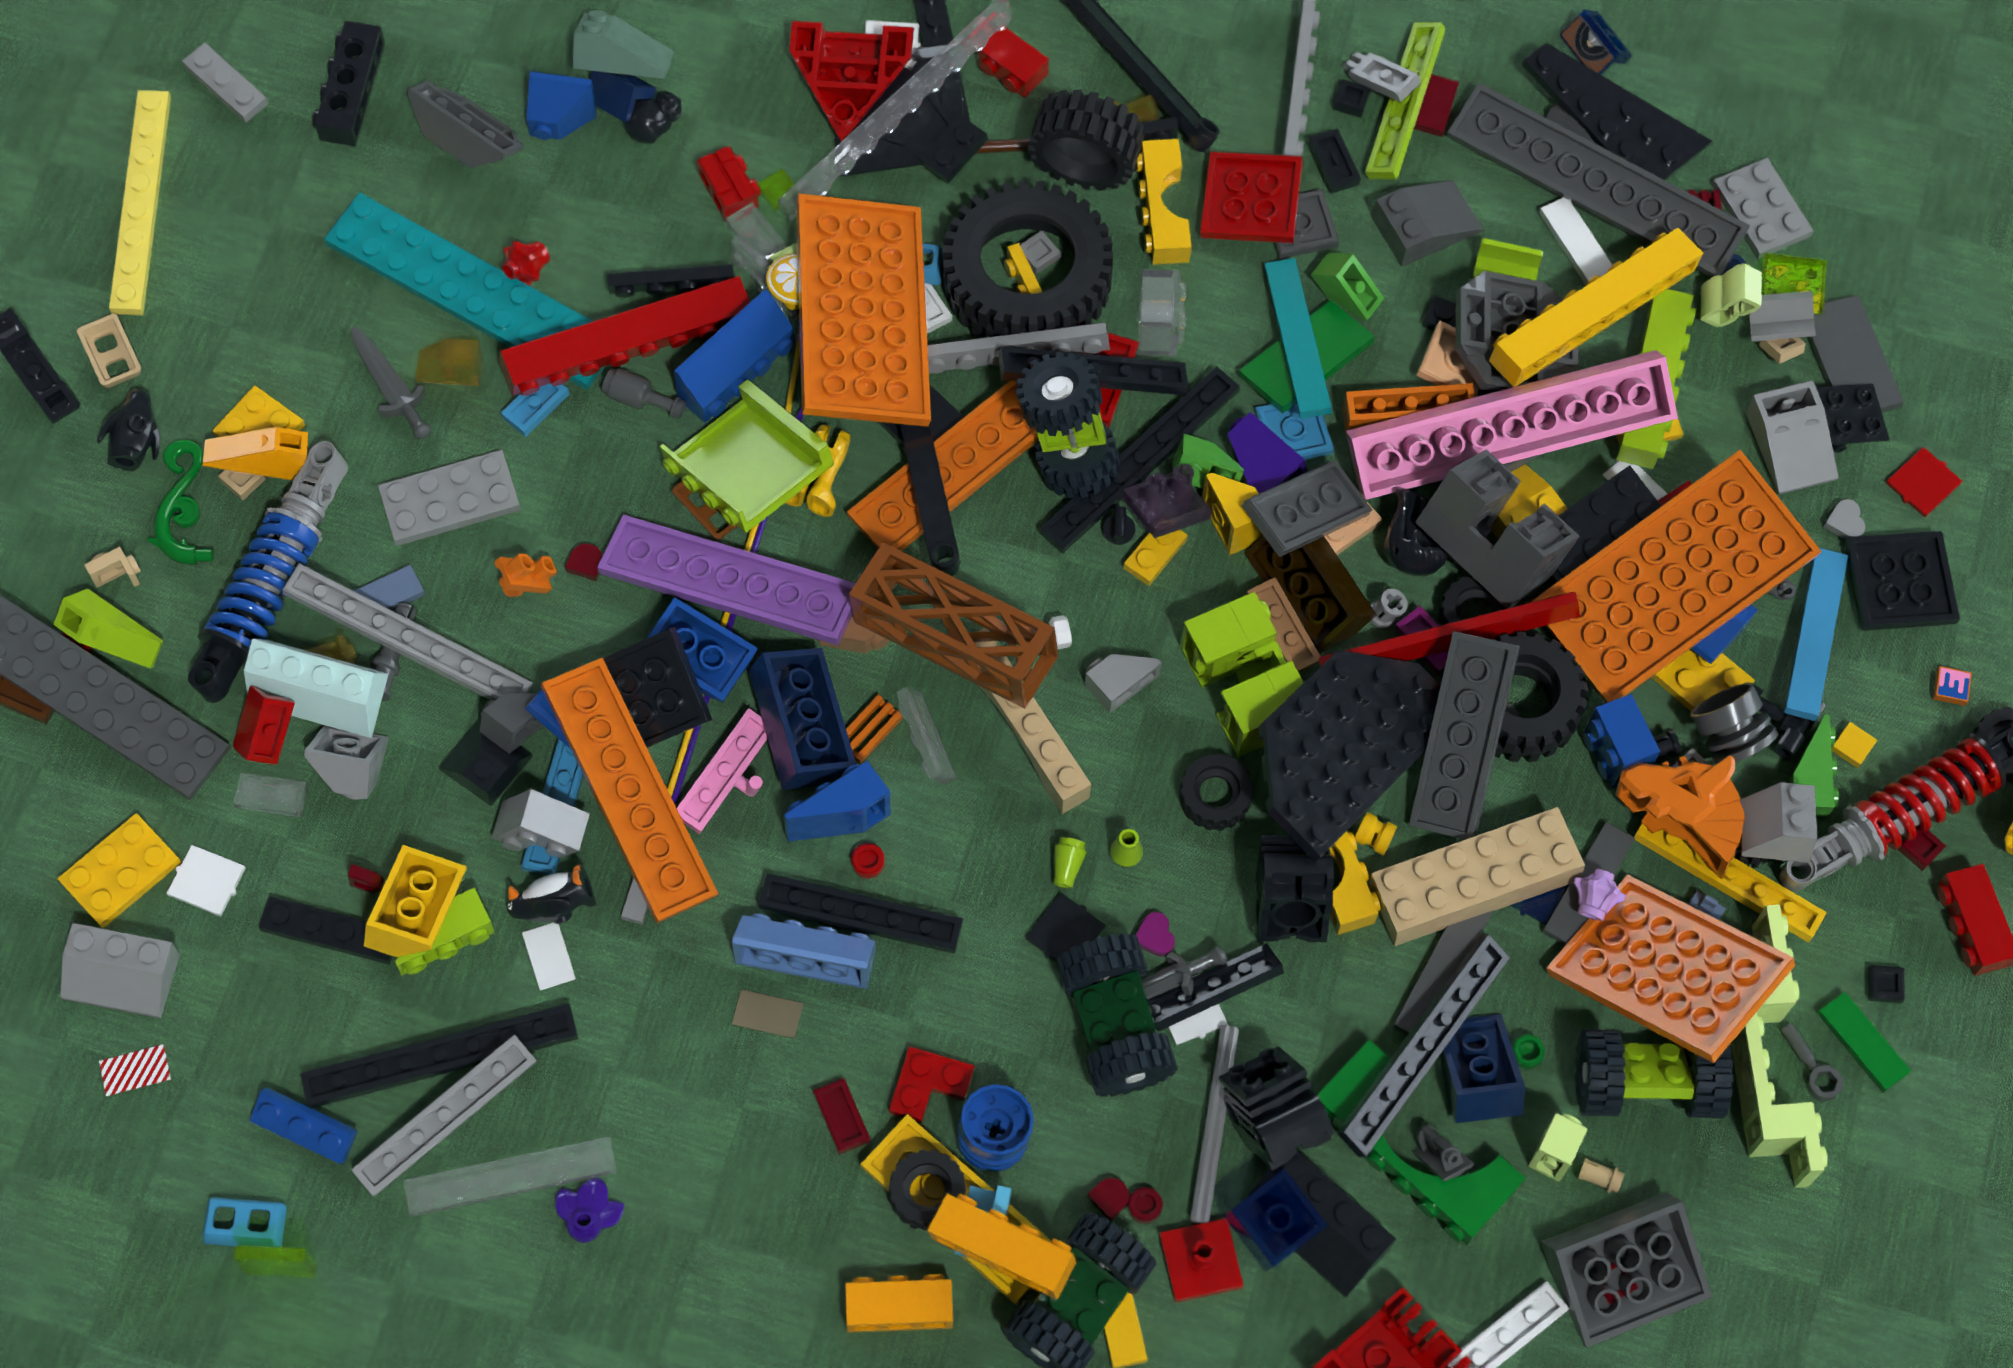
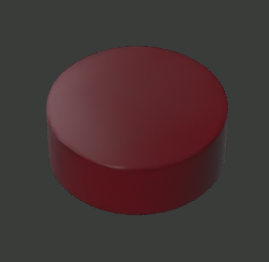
M1149 1187L1136 1189L1128 1200L1129 1215L1133 1220L1141 1224H1149L1156 1221L1163 1208L1160 1194Z

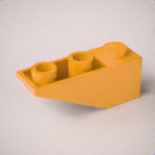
M272 427L206 439L204 441L202 466L294 480L306 461L308 432Z

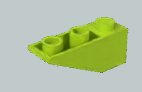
M88 588L63 598L53 624L79 643L150 669L153 668L163 644V640Z
M475 887L454 897L431 950L400 956L396 959L395 963L401 976L407 973L409 975L419 973L427 967L428 963L437 959H449L458 953V949L469 944L472 946L479 945L485 942L490 937L489 935L495 933Z

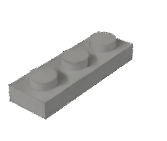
M203 43L182 60L184 68L245 123L268 105L267 98L206 43Z

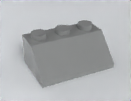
M72 923L62 957L60 998L62 1000L161 1019L180 954L172 942Z

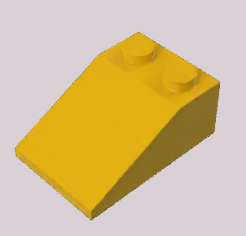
M1526 464L1511 472L1521 483L1490 527L1497 539L1500 538L1510 523L1516 524L1537 512L1544 503L1558 516L1568 509L1552 486Z

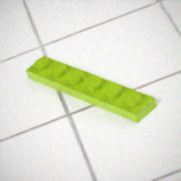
M1414 22L1400 66L1417 73L1420 84L1401 102L1389 97L1365 171L1369 179H1398L1446 30L1442 22Z

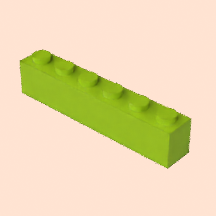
M1666 289L1651 300L1639 354L1657 350L1666 357L1676 404L1679 387L1674 386L1675 379H1681L1685 361L1680 360L1681 352L1686 353L1691 335L1686 334L1687 326L1692 327L1696 308L1691 307L1693 295ZM1673 420L1622 433L1616 460L1654 469L1657 459H1664L1668 440L1663 439L1664 431H1670Z

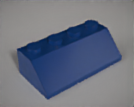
M766 289L674 370L677 395L682 400L687 401L686 407L704 423L712 416H719L733 397L741 396L738 388L739 385L747 379L752 381L757 376H763L770 369L773 361L779 356L783 357L788 354L794 346V328Z

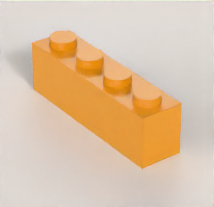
M948 1193L946 1194L927 1230L932 1240L1058 1300L1076 1264L1074 1255L1070 1252V1246L1056 1239H1052L1051 1243L1039 1238L1040 1233L1028 1225L1021 1224L1018 1228L1008 1223L1009 1218L997 1210L990 1209L987 1213L976 1207V1201L963 1194H958L957 1198Z

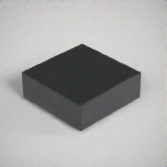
M1342 79L1333 104V110L1362 118L1371 89Z
M1870 965L1868 968V1001L1903 1003L1905 1000L1904 968Z

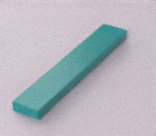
M1292 258L1265 263V273L1299 417L1304 419L1332 414V407L1296 259Z

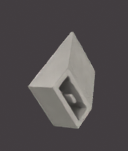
M1813 380L1753 395L1745 413L1778 495L1838 480L1839 477L1825 409Z

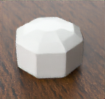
M1064 615L1051 617L1049 625L1055 627L1057 648L1070 647L1072 645V638L1067 617Z

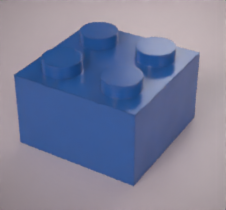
M1632 694L1596 707L1584 730V742L1590 751H1594L1598 759L1599 773L1604 780L1608 779L1612 788L1617 787L1623 769L1636 763L1654 764L1661 752Z

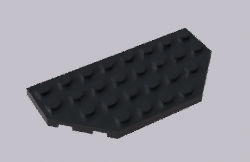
M1338 650L1258 726L1259 738L1263 739L1265 754L1262 756L1264 782H1268L1269 798L1266 800L1267 813L1312 860L1317 861L1426 751L1441 686L1419 663Z

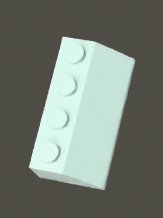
M252 639L244 668L247 694L249 687L255 686L266 695L290 698L295 702L291 716L372 738L388 673L262 639Z

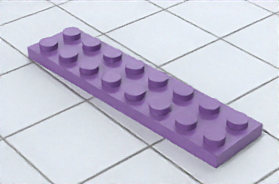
M627 515L622 516L597 567L601 575L838 646L853 615L848 594L856 584L854 582Z

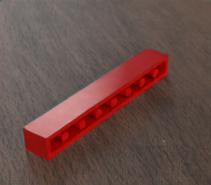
M740 276L501 350L499 363L512 396L519 393L522 396H527L537 392L540 389L539 387L547 384L559 386L570 380L569 377L579 374L583 377L597 373L601 367L610 364L612 367H618L629 362V358L639 355L642 358L650 357L658 353L661 348L667 346L678 348L687 344L689 339L698 336L701 339L712 337L750 303Z

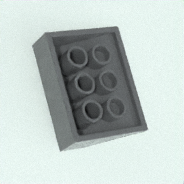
M1668 1192L1541 1241L1551 1274L1565 1304L1570 1308L1568 1312L1586 1348L1712 1298L1683 1201ZM1613 1264V1265H1615L1617 1268L1611 1270V1266H1610V1265ZM1635 1282L1638 1289L1630 1293V1287ZM1619 1290H1621V1292H1622L1623 1295H1624V1296L1621 1297V1298H1620L1619 1294L1617 1293V1291H1619ZM1611 1293L1612 1303L1608 1304L1603 1294Z

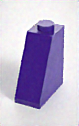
M1251 412L1244 418H1238L1231 425L1230 432L1228 433L1231 445L1239 465L1244 469L1243 474L1247 484L1255 487L1258 494L1308 471L1305 460Z

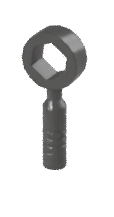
M1790 1023L1783 1027L1781 1032L1802 1063L1807 1064L1812 1071L1806 1080L1809 1094L1819 1101L1834 1099L1843 1087V1078L1840 1072L1829 1065L1818 1066L1814 1061L1813 1053L1794 1025ZM1827 1075L1834 1082L1833 1090L1822 1092L1815 1084L1817 1076Z

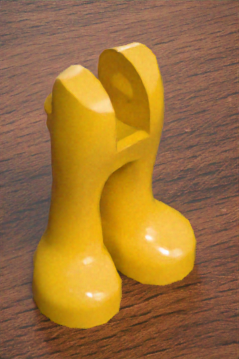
M821 424L815 431V434L827 442L831 426ZM844 430L840 431L834 447H829L834 465L816 479L807 496L808 508L813 513L822 517L832 516L836 508V501L832 494V484L846 457L851 439L850 433ZM809 485L785 502V504L794 507L801 506L806 498Z

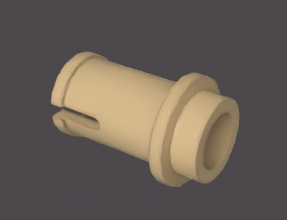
M1585 1158L1578 1179L1608 1189L1607 1193H1611V1191L1618 1193L1625 1173L1620 1172L1619 1167H1616L1614 1170Z

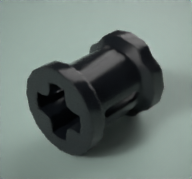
M1664 729L1663 734L1653 737L1661 751L1656 760L1669 755L1678 756L1681 754L1679 739L1673 729Z

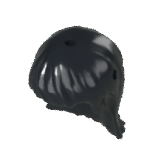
M1398 488L1396 493L1399 502L1387 530L1384 542L1385 556L1393 568L1404 574L1413 576L1431 575L1445 564L1447 553L1438 543L1434 547L1432 538L1427 536L1425 531L1415 523L1430 500L1415 491Z

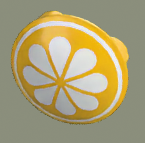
M798 253L787 254L775 260L769 267L766 275L767 287L771 294L783 302L790 310L799 309Z

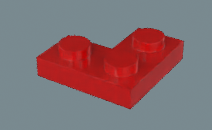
M909 1046L889 1108V1114L903 1118L908 1114L916 1122L922 1123L932 1092L965 1101L975 1066Z

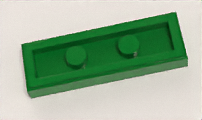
M1843 992L1818 1011L1817 1015L1883 1093L1912 1072L1846 992Z

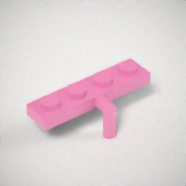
M748 708L677 807L684 824L699 835L734 786L750 797L755 796L762 786L763 782L759 776H753L750 780L742 776L768 739L762 717Z

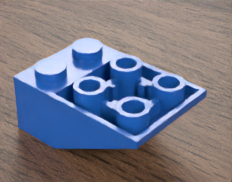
M868 761L860 766L854 764L842 773V777L832 784L830 782L822 784L815 790L812 797L804 802L803 800L796 801L788 807L786 814H784L786 839L788 841L864 833L891 815L890 790Z

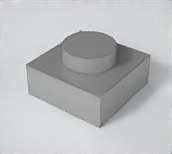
M1042 230L1020 244L1035 274H1038L1061 258L1059 249Z

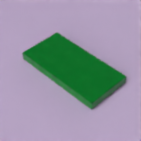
M1332 300L1309 316L1325 381L1375 343V336ZM1279 339L1240 369L1239 376L1281 413H1285L1296 404L1282 341Z

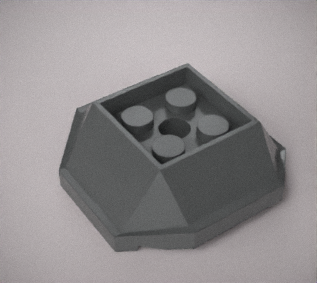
M1484 271L1456 292V351L1464 362L1467 374L1474 378L1480 389L1497 392L1513 388L1489 362L1494 350L1493 344L1501 335L1505 333L1510 335L1515 332L1518 326L1525 320L1537 318L1548 305L1553 304L1555 306L1562 302L1559 295L1545 283ZM1578 347L1518 386L1573 372L1578 367Z

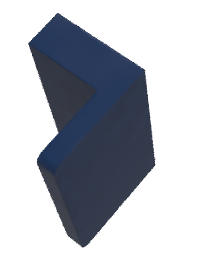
M592 71L590 77L593 84L596 106L622 121H630L636 99H654L656 87L634 75Z

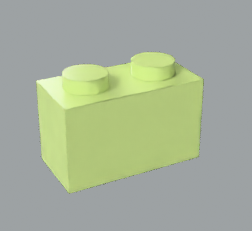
M1556 1113L1544 1131L1528 1167L1560 1182L1571 1166L1588 1129L1581 1126V1122L1577 1118L1568 1114L1561 1116Z

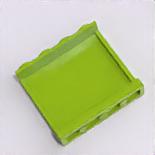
M748 379L738 386L742 400L673 452L664 444L660 446L664 457L662 464L667 472L672 476L678 475L690 492H698L710 509L714 510L717 508L730 526L737 525L745 533L834 465L828 444Z

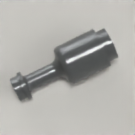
M611 368L606 374L602 385V392L608 394V398L635 409H642L648 403L669 411L671 418L680 419L687 404V401L682 400L679 396L673 400L651 390V381L620 368L618 370Z

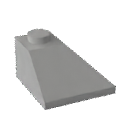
M324 725L305 749L304 757L334 793L343 794L347 798L354 800L367 799L377 785L389 737L373 734L372 738Z

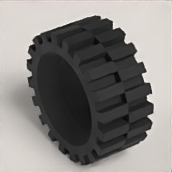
M1074 89L1073 94H1070L1067 90H1060L1058 96L1055 93L1049 94L1047 99L1044 98L1040 104L1028 142V154H1032L1031 160L1034 164L1040 163L1039 169L1044 173L1052 172V178L1056 180L1063 178L1067 180V185L1073 187L1075 183L1081 184L1082 189L1090 190L1091 186H1096L1098 191L1106 190L1108 185L1113 190L1119 188V184L1123 186L1127 184L1128 180L1133 176L1145 133L1142 122H1137L1138 116L1134 112L1127 113L1128 107L1124 104L1118 106L1113 104L1115 99L1108 96L1105 100L1098 98L1099 93L1090 91L1089 95H1084L1082 90Z

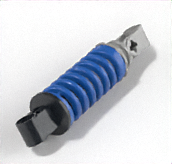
M322 441L310 449L305 464L295 476L290 490L282 497L281 507L267 508L262 521L264 524L257 529V538L253 539L249 544L250 553L242 557L241 568L234 571L233 582L225 588L226 597L221 598L217 603L216 608L218 612L213 613L209 617L206 626L198 634V639L204 647L188 673V681L207 702L216 703L226 697L241 666L246 664L252 641L250 638L266 640L268 637L266 629L259 624L265 626L274 625L276 618L269 610L281 611L283 609L284 603L278 596L287 597L283 595V588L296 569L294 566L297 567L298 564L306 566L308 563L307 557L311 556L317 544L322 540L321 532L316 526L323 521L325 510L332 502L340 482L348 471L347 462L331 442Z

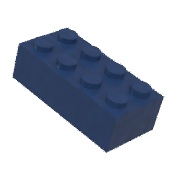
M813 648L762 653L750 668L749 673L782 790L821 786L826 782L832 784L840 779L842 773L850 766L856 764L823 649Z

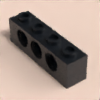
M345 21L342 32L337 33L335 39L336 54L334 58L331 57L329 60V78L327 84H322L320 109L314 111L312 120L313 128H316L320 141L356 147L385 46L381 26Z

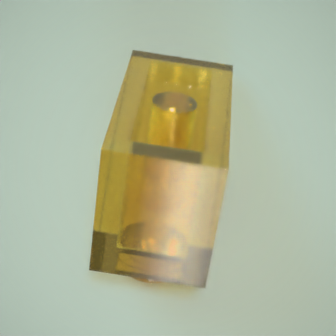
M446 338L420 350L415 377L416 382L479 386L483 363L479 340Z

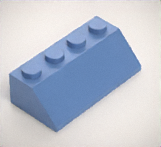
M752 914L751 917L742 915L732 940L735 964L868 989L876 953V942L870 940V937L861 933H851L850 936L837 934L835 929L829 927H818L817 930L806 928L802 923L793 920H786L784 923L771 921L770 917L762 914Z

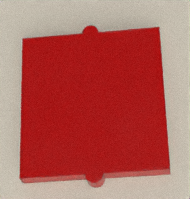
M1923 447L1891 476L1886 484L1903 498V503H1909L1926 518L1963 481L1946 467L1945 461H1939Z

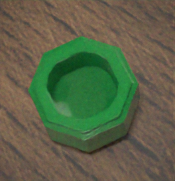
M1526 1034L1515 1039L1512 1046L1520 1068L1531 1070L1542 1063L1546 1049L1540 1038Z

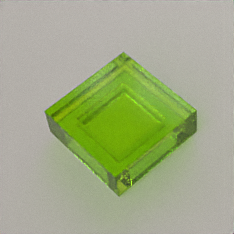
M783 169L758 183L762 196L774 211L795 200L800 193L799 188Z

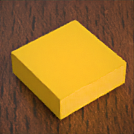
M1849 722L1834 746H1832V752L1856 768H1859L1878 740Z

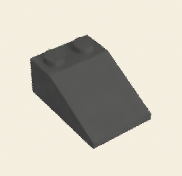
M1454 180L1401 188L1376 199L1372 215L1374 223L1401 267L1483 231L1481 224Z

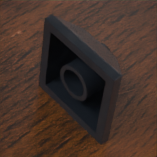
M480 718L439 766V770L492 806L533 755L521 746L517 747L510 754L479 732Z

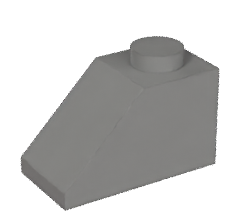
M1110 654L1104 660L1098 658L1086 669L1085 686L1103 707L1111 713L1160 676L1162 663L1158 658Z

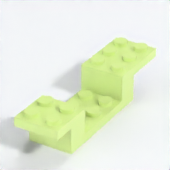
M1767 905L1752 925L1753 937L1793 957L1792 949L1787 948L1785 938L1788 934L1787 918L1785 915L1782 916L1780 905ZM1790 971L1730 1045L1748 1157L1789 1155L1794 1187L1802 1188L1809 1187L1825 1170L1824 1167L1827 1166V1152L1824 1146H1820L1819 1134L1822 1130L1821 1117L1819 1113H1815L1813 1102L1772 1105L1775 1101V1089L1773 1083L1768 1082L1766 1071L1770 1065L1769 1053L1767 1049H1763L1761 1036L1764 1035V1023L1781 1022L1799 999V986L1796 980H1792Z

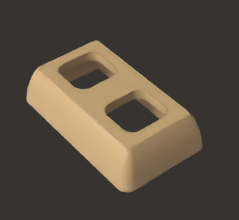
M110 314L77 329L78 336L103 387L111 388L140 375L141 366L116 314ZM108 335H114L118 343L117 347L104 353L98 352L95 346L96 340ZM120 360H125L129 371L111 378L107 372V366Z

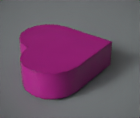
M1152 912L1147 915L1136 934L1141 948L1159 957L1167 956L1174 949L1175 938L1168 931V918L1159 912Z

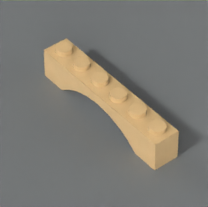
M983 628L978 632H989V630ZM996 641L974 642L976 647L999 646ZM1006 656L991 657L1014 668ZM979 667V669L981 670V672H986V671L983 670L981 667ZM980 687L1011 726L1029 756L1043 787L1060 813L1063 814L1088 800L1092 784L1034 697L1026 709Z

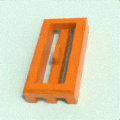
M879 694L846 728L848 738L850 739L878 708L881 709L850 743L855 761L859 764L873 752L903 719V713L893 709V705L883 701V697ZM889 715L891 717L890 720L857 753L855 749Z

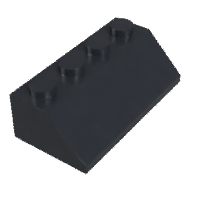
M1299 1151L1287 1163L1272 1171L1268 1169L1242 1202V1205L1345 1298L1349 1296L1387 1254L1396 1241V1238Z

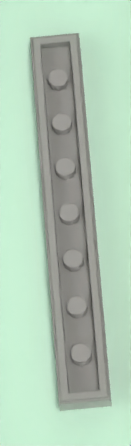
M298 564L283 588V595L489 700L495 701L504 693H529L533 687V682L301 564Z

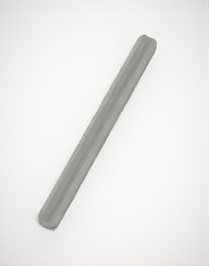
M1223 1025L1219 1034L1190 1217L1191 1222L1196 1224L1207 1223L1210 1219L1227 1110L1224 1099L1228 1097L1223 1091L1225 1086L1220 1083L1218 1077L1228 1072L1234 1066L1239 1029L1230 1025Z

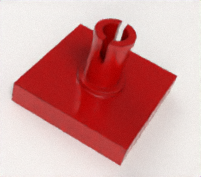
M1227 1218L1159 1233L1175 1303L1243 1289L1244 1284Z

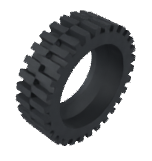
M1018 181V189L1011 190L1010 182L1001 184V193L996 194L994 188L991 187L985 190V200L976 195L971 198V209L966 205L959 209V219L953 217L950 222V231H946L944 237L943 281L947 302L951 301L953 314H959L960 323L965 328L971 324L973 335L979 338L983 332H986V338L1075 327L1079 326V324L1081 326L1091 325L1092 318L1096 321L1099 319L1102 307L1105 308L1108 303V296L1111 293L1112 239L1111 236L1108 237V227L1105 222L1101 223V215L1095 209L1090 213V203L1087 200L1083 199L1077 204V193L1071 190L1065 196H1062L1061 186L1053 184L1051 191L1044 190L1045 182L1036 181L1035 189L1027 188V181ZM1022 229L1042 230L1054 234L1069 243L1074 249L1075 261L1068 276L1057 286L1040 293L1022 294L1002 288L987 275L981 262L983 246L993 238L1010 231Z

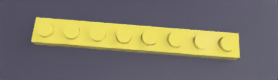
M138 90L109 305L112 314H144L171 102L169 91Z

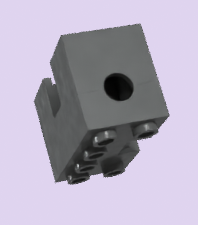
M1486 449L1449 470L1415 523L1425 531L1427 536L1437 542L1453 560H1456L1475 581L1479 582L1492 594L1497 602L1507 609L1543 589L1580 536L1544 503L1537 512L1516 524L1510 523L1493 546L1486 539L1492 530L1490 527L1521 481Z

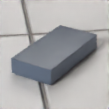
M411 564L354 590V592L392 611L396 609L398 603L408 604L425 596L424 589Z

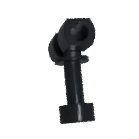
M1753 684L1763 703L1759 711L1767 713L1770 718L1782 724L1778 730L1784 734L1773 751L1780 757L1790 761L1805 739L1804 732L1807 728L1811 729L1816 721L1784 713V710L1761 697L1764 690ZM1822 701L1819 716L1826 706Z

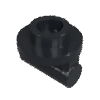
M1123 506L1114 507V514L1109 516L1103 525L1105 538L1116 545L1128 543L1135 535V524L1127 516V508Z

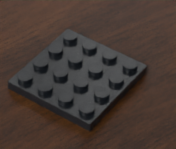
M1630 465L1559 515L1580 537L1551 578L1555 583L1559 582L1662 507Z

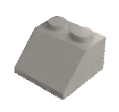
M1780 782L1741 799L1740 803L1745 815L1741 835V856L1809 863L1817 841L1815 786Z

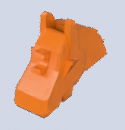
M1685 756L1679 758V766L1675 768L1669 767L1667 761L1662 763L1661 766L1636 763L1623 769L1615 795L1632 813L1644 810L1647 812L1641 822L1652 834L1664 829L1669 835L1686 840L1689 846L1722 880L1731 860L1734 858L1745 821L1744 810L1740 803L1741 798L1731 781L1735 770V759L1732 756H1728L1714 766L1698 762L1689 763Z

